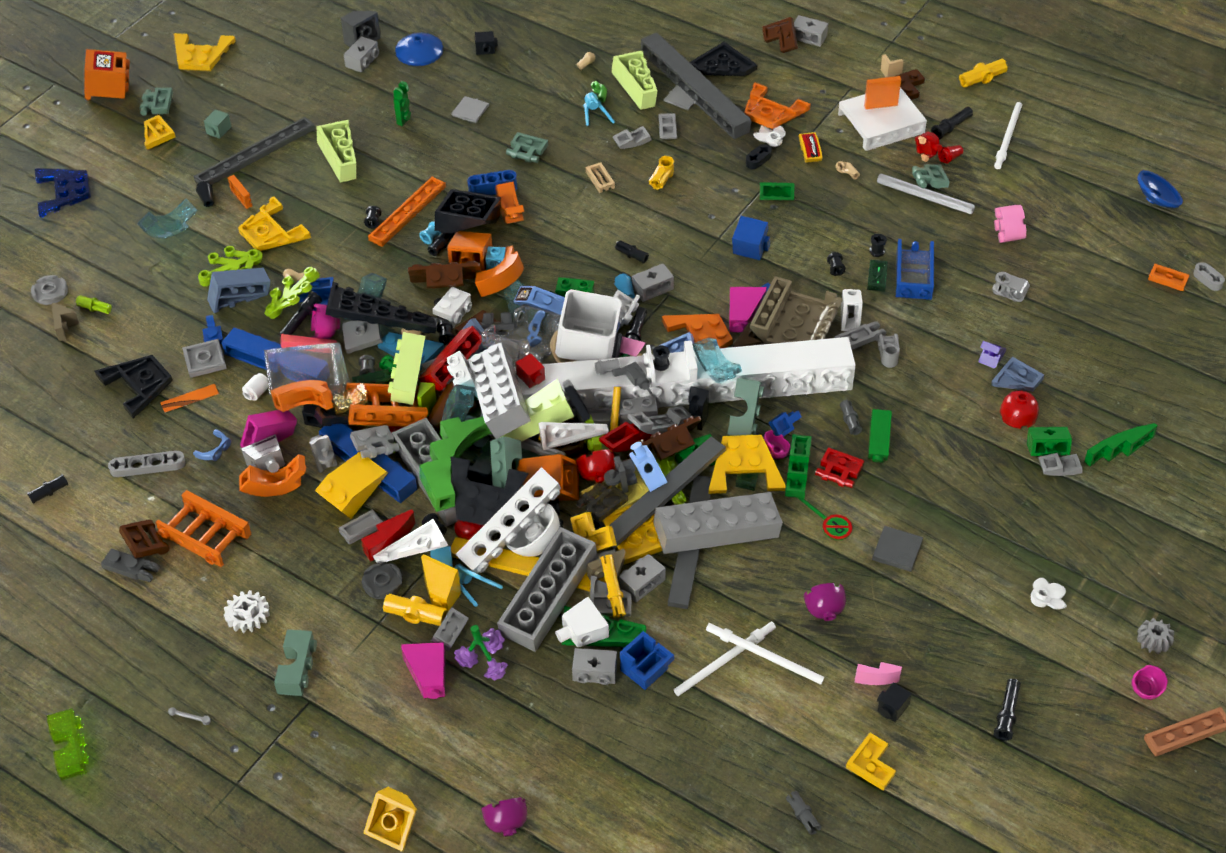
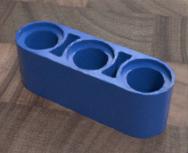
M505 170L470 176L467 179L468 192L495 196L497 195L495 186L508 182H514L516 191V172Z

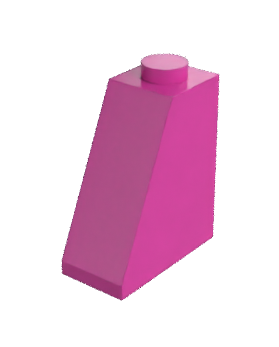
M730 287L729 332H743L748 323L752 322L766 294V287Z
M275 410L248 415L240 446L244 448L273 435H276L279 443L293 435L297 419L289 410L285 412Z
M444 642L401 644L403 660L423 698L436 699L445 697Z

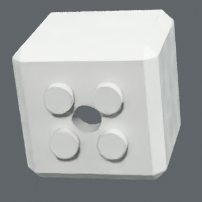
M572 289L567 291L558 326L555 354L559 358L576 361L612 358L622 302L616 297Z

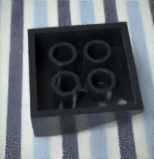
M451 189L435 211V231L447 234L483 224H495L500 217L501 197Z

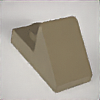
M51 303L54 328L58 340H66L65 332H68V326L79 324L75 311L57 303Z
M624 549L612 553L618 579L625 562ZM600 559L587 564L586 574L590 580L591 576H596L598 579L604 577Z

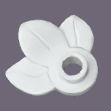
M761 125L759 132L753 135L757 140L766 142L772 147H777L782 144L785 130L782 126L771 130Z
M1038 578L1033 583L1031 602L1038 607L1048 605L1053 609H1064L1066 604L1061 598L1065 595L1066 589L1058 583L1049 584L1045 578Z

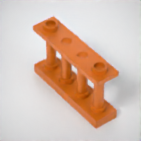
M346 382L344 400L353 401V404H350L349 425L406 427L427 418L428 410L427 407H418L417 395L419 386H416L413 405L405 407L399 406L398 402L390 401L391 393H388L389 384ZM361 401H372V405H361ZM380 402H391V406H381Z
M186 490L181 495L184 507L168 524L160 520L155 522L158 534L163 539H169L203 557L208 563L222 567L224 564L221 553L234 538L240 536L247 540L251 536L249 523ZM189 512L199 514L183 533L175 529ZM205 520L214 522L198 541L190 537ZM221 528L230 531L214 549L206 545Z

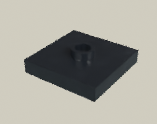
M564 381L563 387L570 397L567 399L573 409H577L585 422L590 419L587 407L571 381Z

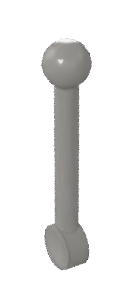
M174 707L168 710V714L171 716L179 715L202 721L203 725H208L211 722L209 716L200 717L177 711Z

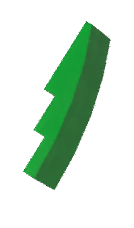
M1155 423L1143 425L1106 438L1087 450L1084 462L1088 466H1092L1103 457L1107 461H1111L1122 452L1126 456H1130L1154 438L1158 425Z
M792 434L785 496L805 498L812 436Z

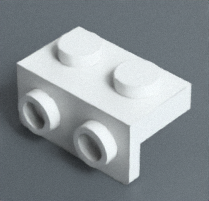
M451 287L435 305L433 314L449 320L454 328L472 307L470 294Z
M617 290L613 297L618 298L622 302L619 316L620 329L624 324L628 325L633 316L630 314L631 312L634 313L638 308L639 303L637 301L640 296L636 295L632 299L620 290Z

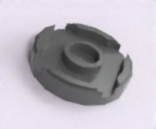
M379 562L371 565L363 573V589L372 598L385 599L386 595H395L402 587L403 577L401 571L394 564L390 563L389 565L385 564V562Z

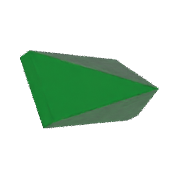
M760 182V200L794 201L795 183Z

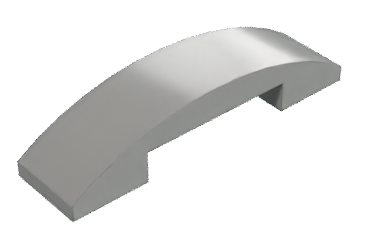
M683 406L669 408L667 413L663 415L647 417L643 412L628 414L627 418L645 433L655 434L660 431L662 434L667 431L668 427L674 424L678 426L683 424V421L692 415Z

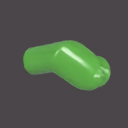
M594 81L591 84V88L598 94L599 101L603 103L606 101L607 88L599 84L598 81Z

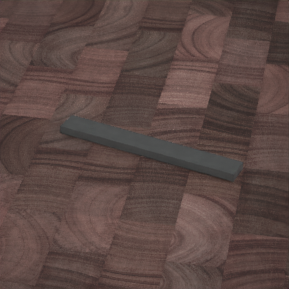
M303 117L194 176V181L197 183L207 181L213 185L315 130V125L306 117Z
M711 436L665 476L666 484L651 492L648 491L609 526L613 527L617 543L612 548L615 549L655 514L657 507L664 506L726 451L725 446Z
M698 475L694 478L689 503L711 499V494H708L712 477ZM700 549L678 552L668 606L688 609Z

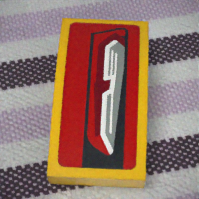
M816 132L799 134L805 163L822 161L821 148Z

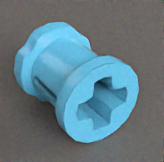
M430 222L428 228L419 233L420 239L429 245L436 236L441 234L440 231H435V222Z

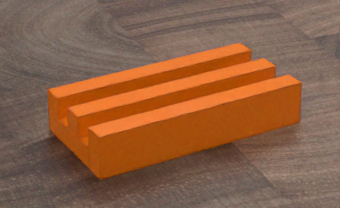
M234 175L228 177L230 190L246 209L252 207L250 193Z
M1154 264L1148 280L1183 291L1190 275Z

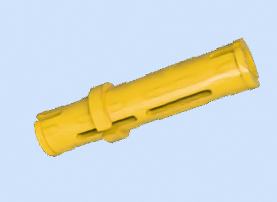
M609 554L605 555L606 558L604 556L600 557L608 590L607 599L610 600L613 617L618 618L621 617L620 614L622 616L626 615L622 600L624 595L620 591L613 555Z

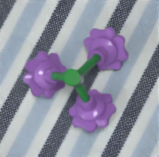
M473 625L470 628L474 638L471 646L467 648L461 646L460 649L455 650V660L462 667L472 668L473 665L478 664V655L474 653V648L476 644L480 645L489 665L484 676L487 679L491 678L496 681L506 674L505 668L508 664L505 662L496 663L495 659L491 658L489 652L495 654L497 650L502 649V643L505 641V638L501 635L500 630L495 631L494 628H491L481 636L479 627Z

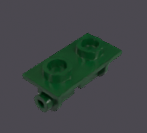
M388 369L351 377L353 383L389 384L392 382Z

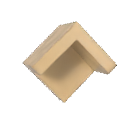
M886 54L882 55L881 71L885 77L902 74L904 61L902 59L890 61Z

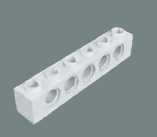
M541 467L456 553V556L472 572L478 574L485 571L489 565L488 563L503 552L502 548L507 543H512L517 538V533L521 529L527 528L532 522L531 519L536 514L539 515L546 508L545 505L550 499L554 500L559 495V490L561 489L559 483ZM537 490L544 491L541 497H534V493ZM524 504H528L529 509L525 512H521L520 507ZM515 519V523L512 526H506V521ZM495 533L501 534L497 541L491 540ZM480 548H486L484 555H477V551Z

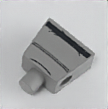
M276 435L241 448L247 466L251 465L275 473L280 467L285 465Z

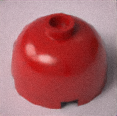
M1013 391L1004 397L1000 407L1002 420L1014 428L1021 429L1022 426L1031 427L1036 423L1039 415V404L1036 398L1026 391Z
M610 449L593 451L592 455L586 457L585 454L575 460L580 475L585 480L595 481L596 484L604 483L605 473L611 469L615 470L614 452Z

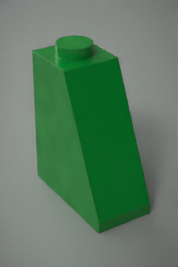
M872 409L869 427L868 459H872L873 462L881 463L888 459L892 411Z

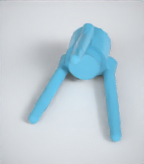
M593 92L588 93L584 98L585 104L583 105L586 126H589L588 109L595 110L598 107L614 124V119L603 107L597 95Z
M461 564L454 567L459 572L461 591L475 607L478 606L477 602L462 585L464 583L468 584L472 577L499 589L503 588L502 585L472 572Z

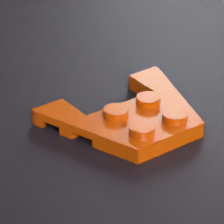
M754 83L744 114L748 115L752 122L774 129L809 111L811 104L797 99L791 107H786L763 98L767 93L768 87Z
M719 314L662 316V323L667 332L686 328L693 335L697 350L727 348L733 344V338Z

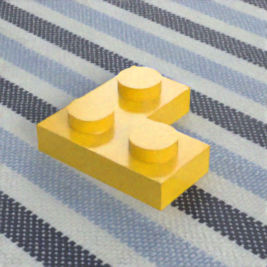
M585 512L570 518L573 532L595 542L597 552L617 545L613 527L606 526L595 530L591 512Z
M872 733L867 735L846 763L847 769L883 791L896 773V770L879 761L887 750L888 743Z

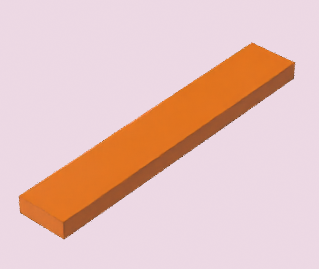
M432 176L368 235V240L383 247L446 188V183Z

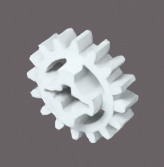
M251 590L246 595L241 591L239 597L233 595L234 600H228V606L224 607V617L228 626H233L234 631L241 629L242 633H245L246 629L253 632L254 627L260 629V623H266V617L270 616V608L265 596L260 597L259 592L252 595Z

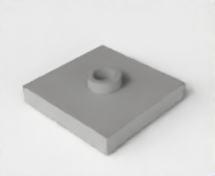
M359 320L342 324L345 350L348 354L382 343L380 324H370Z
M219 339L182 348L190 378L227 369Z

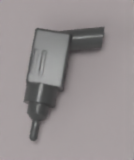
M636 362L623 368L612 370L614 377L626 375L634 386H639L650 394L652 393L646 374Z

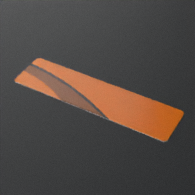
M215 384L163 401L161 406L164 412H169L219 394Z

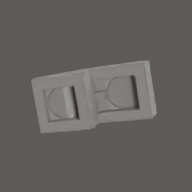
M675 113L659 114L660 139H677Z
M644 126L632 132L626 129L612 136L620 149L636 147L651 141V137Z
M1058 453L1038 457L1045 475L1068 476L1082 473V466L1077 454L1059 457Z

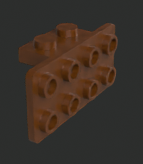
M467 261L460 264L458 262H450L445 265L432 263L430 266L415 264L412 267H408L410 281L412 283L427 282V289L463 286V279H476V273L481 272L480 263L476 261Z
M691 416L685 419L684 423L679 426L674 424L668 427L666 432L661 434L659 431L651 435V439L647 441L642 439L638 442H641L643 446L647 445L649 450L654 449L658 459L662 461L695 444L689 432L702 419L700 416L696 418Z

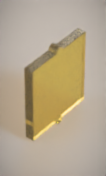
M364 383L333 395V407L337 415L350 410V404L362 405L368 402V391Z

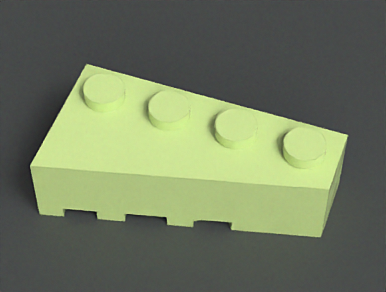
M643 51L613 56L612 74L640 110L655 107L657 88L653 78L650 76L651 72L647 68Z
M349 120L317 126V143L339 181L344 182L356 179V159Z
M403 332L402 339H398L396 350H399V353H395L393 363L397 366L396 368L392 367L391 378L394 379V382H390L388 393H391L390 401L413 405L425 336Z
M558 379L524 400L531 421L501 437L505 436L521 440L522 442L540 433L538 424L540 422L562 423L575 417Z

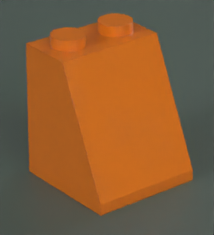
M466 231L456 232L447 247L449 263L458 262L460 264L467 261H476L480 263L481 272L486 271L485 258L488 246L492 247V235L489 233Z
M562 454L522 458L519 460L517 471L529 473L523 485L542 467L559 483L561 489L556 497L559 498V501L579 500V470L575 460ZM537 490L534 493V497H541L544 491Z

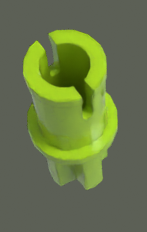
M79 295L76 299V306L87 308L91 312L96 310L109 314L112 309V305L98 301L97 298Z

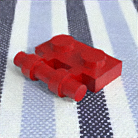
M828 447L820 463V466L825 467V470L817 468L815 475L822 477L824 481L830 480L838 483V486L843 488L845 486L852 488L854 481L848 478L857 479L864 466V460ZM832 471H836L838 473H841L842 475L839 476L833 474Z

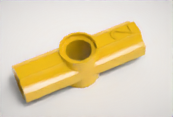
M999 59L986 65L982 62L978 63L973 70L959 75L961 86L965 88L978 82L983 84L989 83L994 76L1007 72L1008 66L1006 61Z
M389 594L384 599V612L403 616L406 621L413 624H418L422 621L440 626L448 613L447 608L428 604L423 598L418 596H412L409 599Z

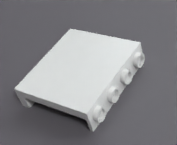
M901 87L898 106L865 110V94L839 102L838 115H846L863 138V148L865 151L925 133L927 120Z

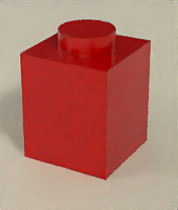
M532 354L515 362L516 375L529 388L545 380V367Z

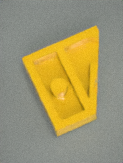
M160 115L144 121L145 147L147 150L176 137L175 132Z

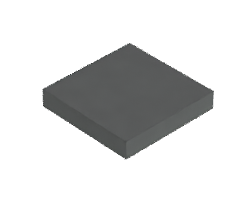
M884 526L872 560L911 572L923 537Z

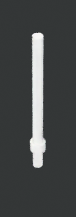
M1017 102L1014 107L1001 148L996 154L994 165L996 169H1000L1002 163L1006 160V151L1022 108L1021 102Z
M771 621L761 629L757 628L751 632L750 636L745 640L758 644L765 639L768 633L776 629V626ZM736 645L676 687L674 693L680 696L746 649Z
M711 623L706 628V631L719 636L720 640L727 643L730 641L820 685L824 680L823 676L734 635L733 631L727 628L722 629Z

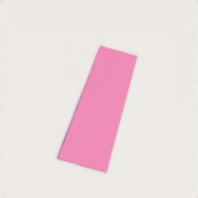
M622 337L619 352L637 357L645 342Z

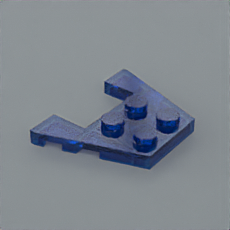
M35 169L37 184L54 181L56 199L38 202L40 218L45 217L46 213L52 210L54 212L61 210L60 207L67 204L72 206L91 198L87 170Z

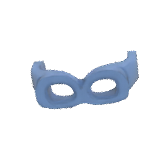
M539 310L528 326L531 334L527 336L526 342L531 347H535V345L542 341V338L537 336L541 320L545 316V311ZM533 326L536 327V331H535V332L532 330V327H533Z
M215 429L213 434L222 439L220 445L206 453L195 450L193 455L201 460L217 461L222 451H226L230 447V438Z

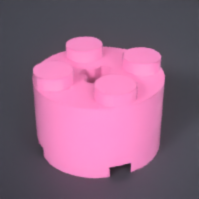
M1011 205L995 208L997 220H994V226L996 231L999 230V243L1025 239L1026 224L1023 222L1025 215L1022 206Z

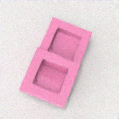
M883 662L880 663L879 669L858 664L855 683L867 685L897 683L900 680L902 667Z

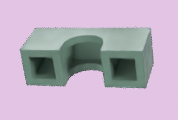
M737 378L734 397L744 399L748 408L746 413L740 417L730 416L727 435H756L757 424L754 423L756 416L759 417L761 409L758 401L759 397H763L764 386H761L762 382Z
M504 436L490 441L492 484L500 488H505L508 471L512 469V462L522 459L521 440Z
M287 629L283 644L286 659H295L296 661L290 665H278L274 681L277 694L303 696L304 688H307L309 683L308 670H311L313 666L312 653L316 652L317 640H314L312 631Z

